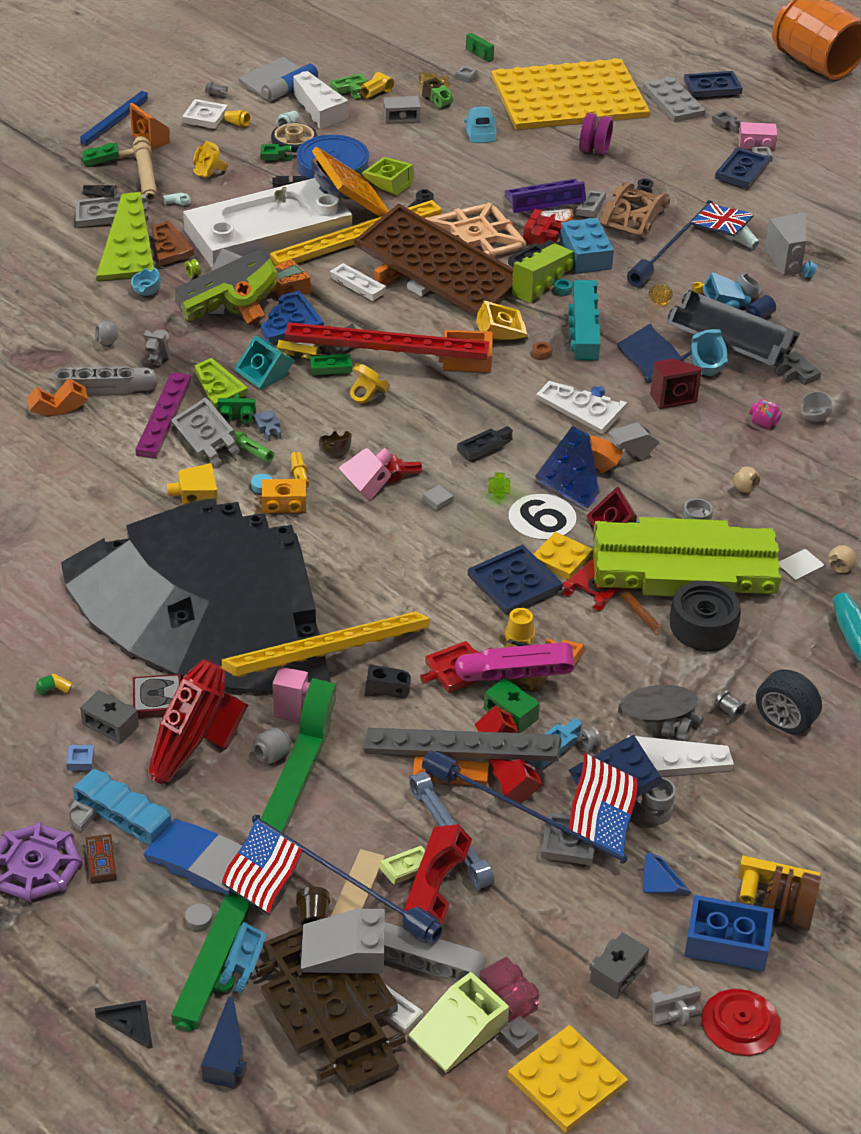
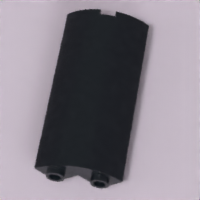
M688 290L684 294L682 306L675 305L668 314L667 324L694 335L705 330L720 329L727 348L772 366H778L784 361V354H790L800 335L799 332L762 319L692 290Z

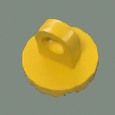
M206 141L204 145L201 144L197 148L193 158V164L195 165L193 170L197 176L208 178L214 173L216 168L222 171L227 170L229 164L219 159V147L215 143Z
M356 363L352 371L358 378L350 390V395L356 403H367L376 390L386 393L390 388L387 380L381 381L378 373L371 368ZM359 389H366V394L363 397H356V392Z

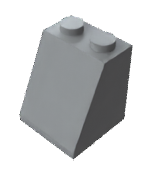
M799 213L770 218L765 252L783 275L800 273L806 246L805 214Z

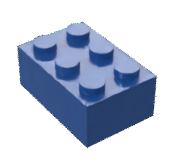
M694 895L684 956L765 971L774 909Z

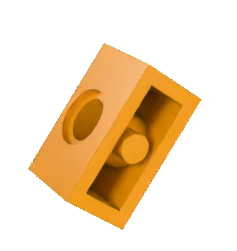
M262 479V513H306V479Z

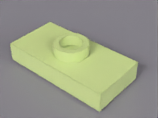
M418 846L381 860L379 868L393 885L413 878L417 875L425 849L422 846Z

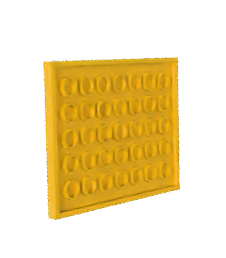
M614 58L612 60H596L593 62L581 61L579 63H563L560 65L548 64L546 66L526 68L515 67L513 69L491 71V78L515 130L583 124L588 112L597 114L599 120L604 115L613 117L614 121L650 117V110L622 59Z

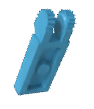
M245 922L241 924L219 983L226 985L232 977V972L235 971L241 974L235 985L234 991L242 992L248 978L254 971L267 934Z

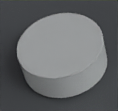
M205 904L190 906L185 913L187 926L196 931L208 928L212 923L211 909Z

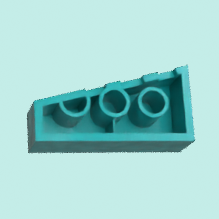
M574 280L572 304H568L571 339L570 350L574 352L575 360H599L600 326L597 280Z

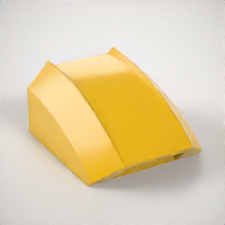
M484 300L476 320L479 331L493 332L492 340L496 341L519 340L529 337L520 310Z

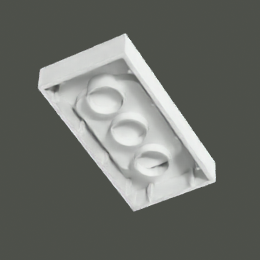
M313 178L183 211L184 231L209 265L213 267L222 248L240 256H245L260 248H265L268 255H270L272 252L351 227L352 214L339 198L330 193L324 194L319 189V183ZM286 187V202L283 203L282 199H278L275 202L274 192Z

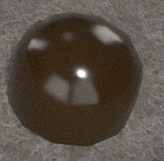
M334 431L330 436H321L319 448L329 456L338 457L345 455L351 447L352 434L349 431H345L341 436L338 435L337 431Z

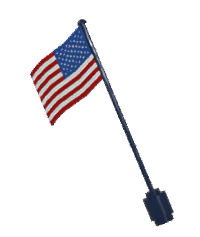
M430 750L424 757L422 768L426 770L427 774L447 784L459 778L619 859L621 864L627 862L628 858L624 854L627 828L637 798L638 783L636 778L583 753L582 774L572 802L569 828L460 774L459 761L439 751L434 752Z
M258 814L252 817L253 826L245 843L228 865L223 876L222 885L270 916L276 898L293 875L301 854L304 852L403 916L402 922L404 923L403 929L424 943H436L444 930L440 920L422 908L416 906L407 911L401 909L260 819Z

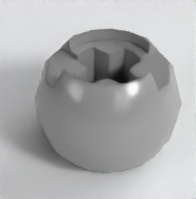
M109 320L101 321L99 326H96L95 340L99 344L110 346L117 340L118 326Z

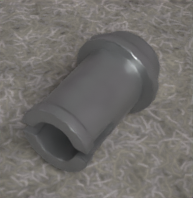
M213 82L206 84L205 93H208L209 96L227 97L228 93L221 92V90L228 92L227 86L216 85Z

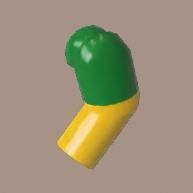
M51 674L37 681L36 692L40 695H46L49 690L57 688L68 694L73 683L56 674Z

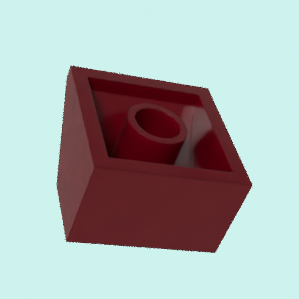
M676 359L654 362L650 395L658 408L664 409L696 403L698 401L702 369Z

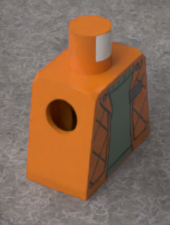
M292 259L275 266L278 272L275 278L277 282L270 293L274 292L279 298L281 295L299 290L303 295L311 293V277Z

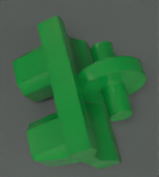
M239 393L235 394V398H218V412L227 422L232 421L233 418L240 419L243 423H251L253 415L256 414V399L240 398Z

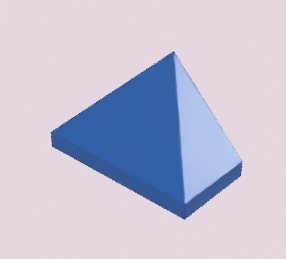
M650 852L645 855L643 892L689 896L691 893L689 888L661 856Z

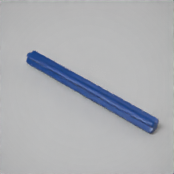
M140 91L81 135V144L88 145L130 113V103L140 106L148 100V93Z

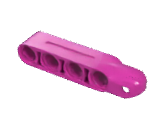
M569 643L487 649L481 653L462 655L455 662L456 674L459 678L468 682L569 674L575 669L573 647Z

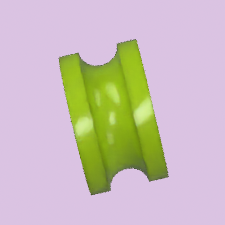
M196 259L184 263L185 271L189 278L201 275V268Z

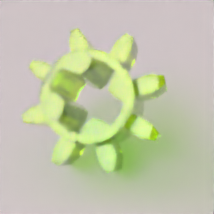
M495 472L494 477L488 478V493H493V498L504 499V494H510V478H505V473Z

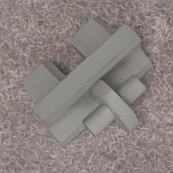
M146 330L144 333L146 341L145 350L150 355L148 359L149 364L161 366L163 359L169 360L171 356L168 347L169 335L165 330H156L153 334Z
M684 984L677 986L674 993L667 995L661 991L652 993L651 1006L653 1009V1022L656 1026L676 1020L681 1025L689 1024L690 1016L701 1014V990L699 987L689 988Z

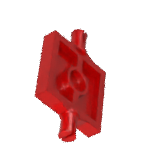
M467 641L427 655L425 656V663L431 671L420 675L421 682L426 684L436 679L448 693L476 683L478 681L468 682L459 678L456 674L455 662L462 655L481 652L473 649Z

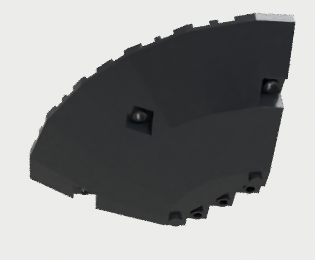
M216 498L184 504L126 525L128 539L105 542V538L61 562L66 592L72 601L76 602L82 616L85 615L89 621V626L95 632L108 637V641L111 644H117L121 648V652L129 658L134 659L136 657L145 661L146 666L159 672L164 670L170 674H181V680L183 676L203 659L222 667V659L320 635L316 624V607L297 533H294L292 525L269 528L265 513L242 516L239 502L217 505ZM313 656L307 658L306 661H294L283 666L284 668L308 672L309 683H311L312 678L331 682L326 656ZM270 667L263 672H250L244 677H234L226 671L224 691L233 695H239V691L254 692V696H262L263 693H273V681L279 667Z

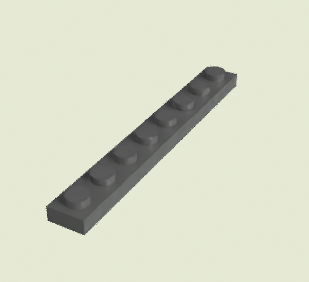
M368 727L363 749L365 754L426 756L432 750L434 752L439 751L449 757L558 762L562 739L560 735Z

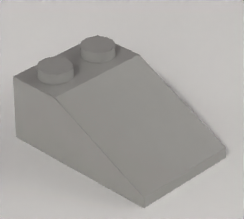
M354 909L304 924L301 972L384 973L385 909Z

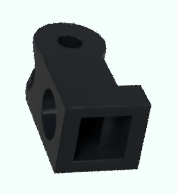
M369 664L364 696L374 697V693L391 694L396 698H404L410 693L411 675L405 670Z

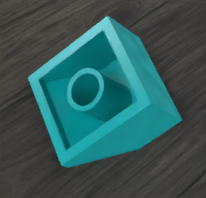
M255 335L234 370L258 388L264 389L283 379L295 360L269 341Z

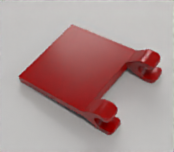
M592 558L570 580L563 582L565 589L562 591V594L570 597L576 587L595 595L594 602L596 603L593 609L601 612L607 602L621 588L608 587L604 592H596L589 588V580L595 576L594 558ZM592 583L597 589H601V587H597V584Z

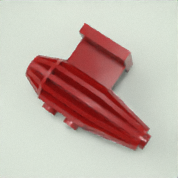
M203 659L183 676L160 723L148 773L151 774L150 779L159 784H164L165 781L170 782L202 742L203 738H207L220 747L227 749L249 704L224 691L226 669Z

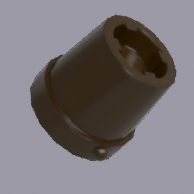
M313 886L303 888L297 892L296 904L299 909L301 926L328 917L331 901L330 893L327 889Z

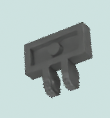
M796 351L783 357L784 361L775 368V373L779 376L783 374V380L786 382L798 379L806 385L821 377V372Z

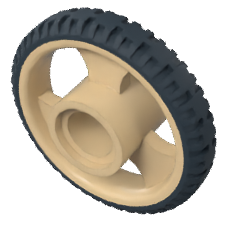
M286 123L272 131L271 141L273 144H279V147L289 145L292 148L291 152L295 153L302 143L317 137V132L311 126L303 123ZM285 133V137L279 138L281 134ZM303 133L308 134L310 137L303 136Z

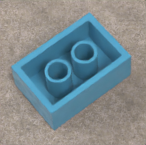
M598 218L561 222L560 242L564 248L574 251L573 269L575 273L612 269L614 249Z

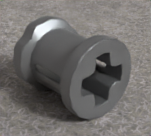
M724 690L716 698L714 707L722 709L730 715L729 718L736 721L744 713L746 703L743 701L739 702L731 696L730 691Z

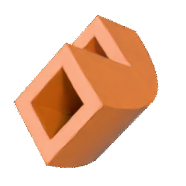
M69 378L54 395L36 387L27 397L29 411L41 415L65 414L79 408L88 400L85 386Z
M589 435L568 439L560 451L570 464L586 456L601 473L616 466L624 453L613 443Z

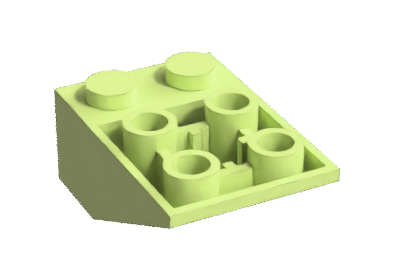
M470 972L446 991L410 1032L409 1038L447 1073L498 1034L499 1030L508 1024L509 1006Z

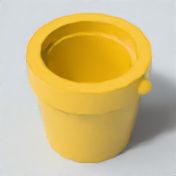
M516 608L511 611L505 628V638L507 641L513 639L528 645L535 639V628L531 611L525 608Z

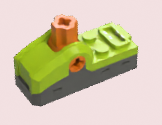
M260 248L175 288V301L186 321L196 320L204 316L206 311L213 312L220 307L219 305L223 304L228 311L241 315L247 326L254 325L265 318L259 303L275 286L277 282L275 278L278 272L265 248Z

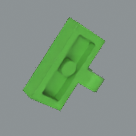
M360 73L331 80L330 88L339 94H345L350 91L352 98L356 100L361 98L358 92L361 90L360 86L368 82V80Z

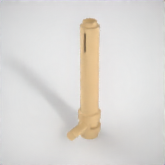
M140 136L134 140L133 148L119 151L120 158L117 159L134 155L137 160L142 194H146L147 201L152 202L157 198L151 161L152 150L150 141Z

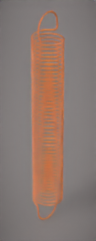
M628 591L627 596L622 598L650 629L654 630V624L658 623Z

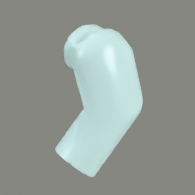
M184 193L163 196L165 205L175 203L187 206L191 201L190 196Z

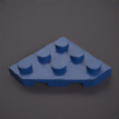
M299 290L281 295L278 305L273 307L268 315V320L263 322L261 333L267 341L276 343L279 340H285L288 323L324 326V322Z

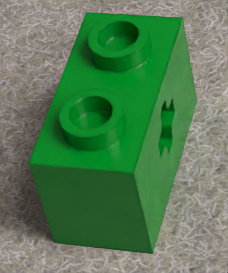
M506 678L499 681L484 694V710L488 712L494 706H497L510 713L518 733L523 732L539 719L540 703Z

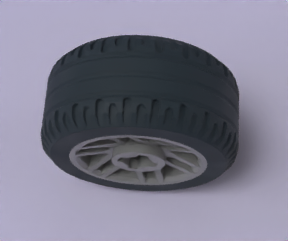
M780 669L771 673L756 692V704L762 717L769 724L786 733L799 734L806 731L822 711L821 696L815 685L804 675L792 670Z

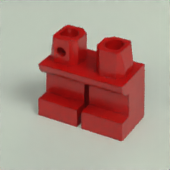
M534 209L523 230V238L526 244L533 245L537 243L541 245L549 240L557 243L559 234H561V222L564 221L555 220L556 214L547 217L542 215V210Z

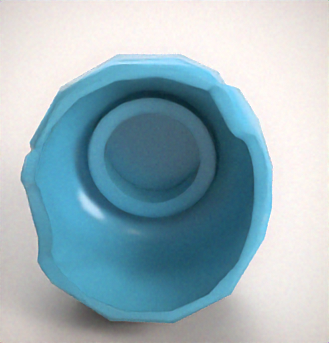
M144 268L132 277L131 286L139 295H154L160 289L161 276L156 268H153V271Z

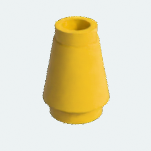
M246 110L226 111L224 113V120L244 128L249 126L251 115Z

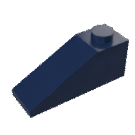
M228 997L201 1068L203 1082L235 1089L239 1078L243 1079L245 1076L247 1062L243 1060V1048L234 998Z

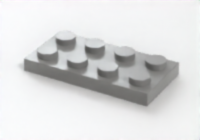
M666 77L643 83L642 89L673 122L705 116V109L674 77Z

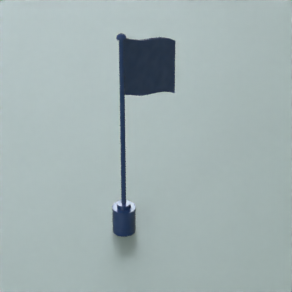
M764 295L746 307L747 313L762 319L776 311V303L768 295ZM651 323L618 343L621 352L644 374L646 383H651L654 362L668 359L682 361L692 355V352L689 351L680 356L672 344L657 333Z

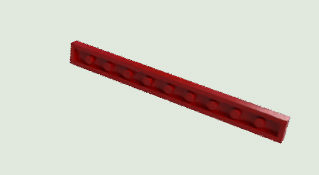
M288 323L285 332V341L294 343L343 346L356 349L364 348L475 360H487L490 341Z

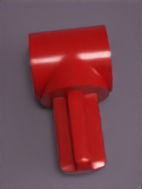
M391 454L393 458L384 465L391 473L387 483L400 481L404 474L422 472L421 462H403L402 459H398L393 454Z

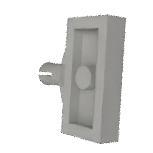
M588 190L586 201L572 203L579 205L576 209L577 215L586 218L595 217L606 200V192Z

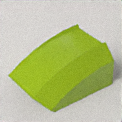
M388 157L381 158L361 173L375 186L397 197L405 189L412 186L415 178L413 164Z

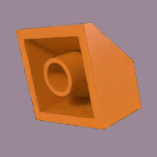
M134 103L129 104L131 131L135 138L143 136L148 139L152 150L170 143V130L167 125Z

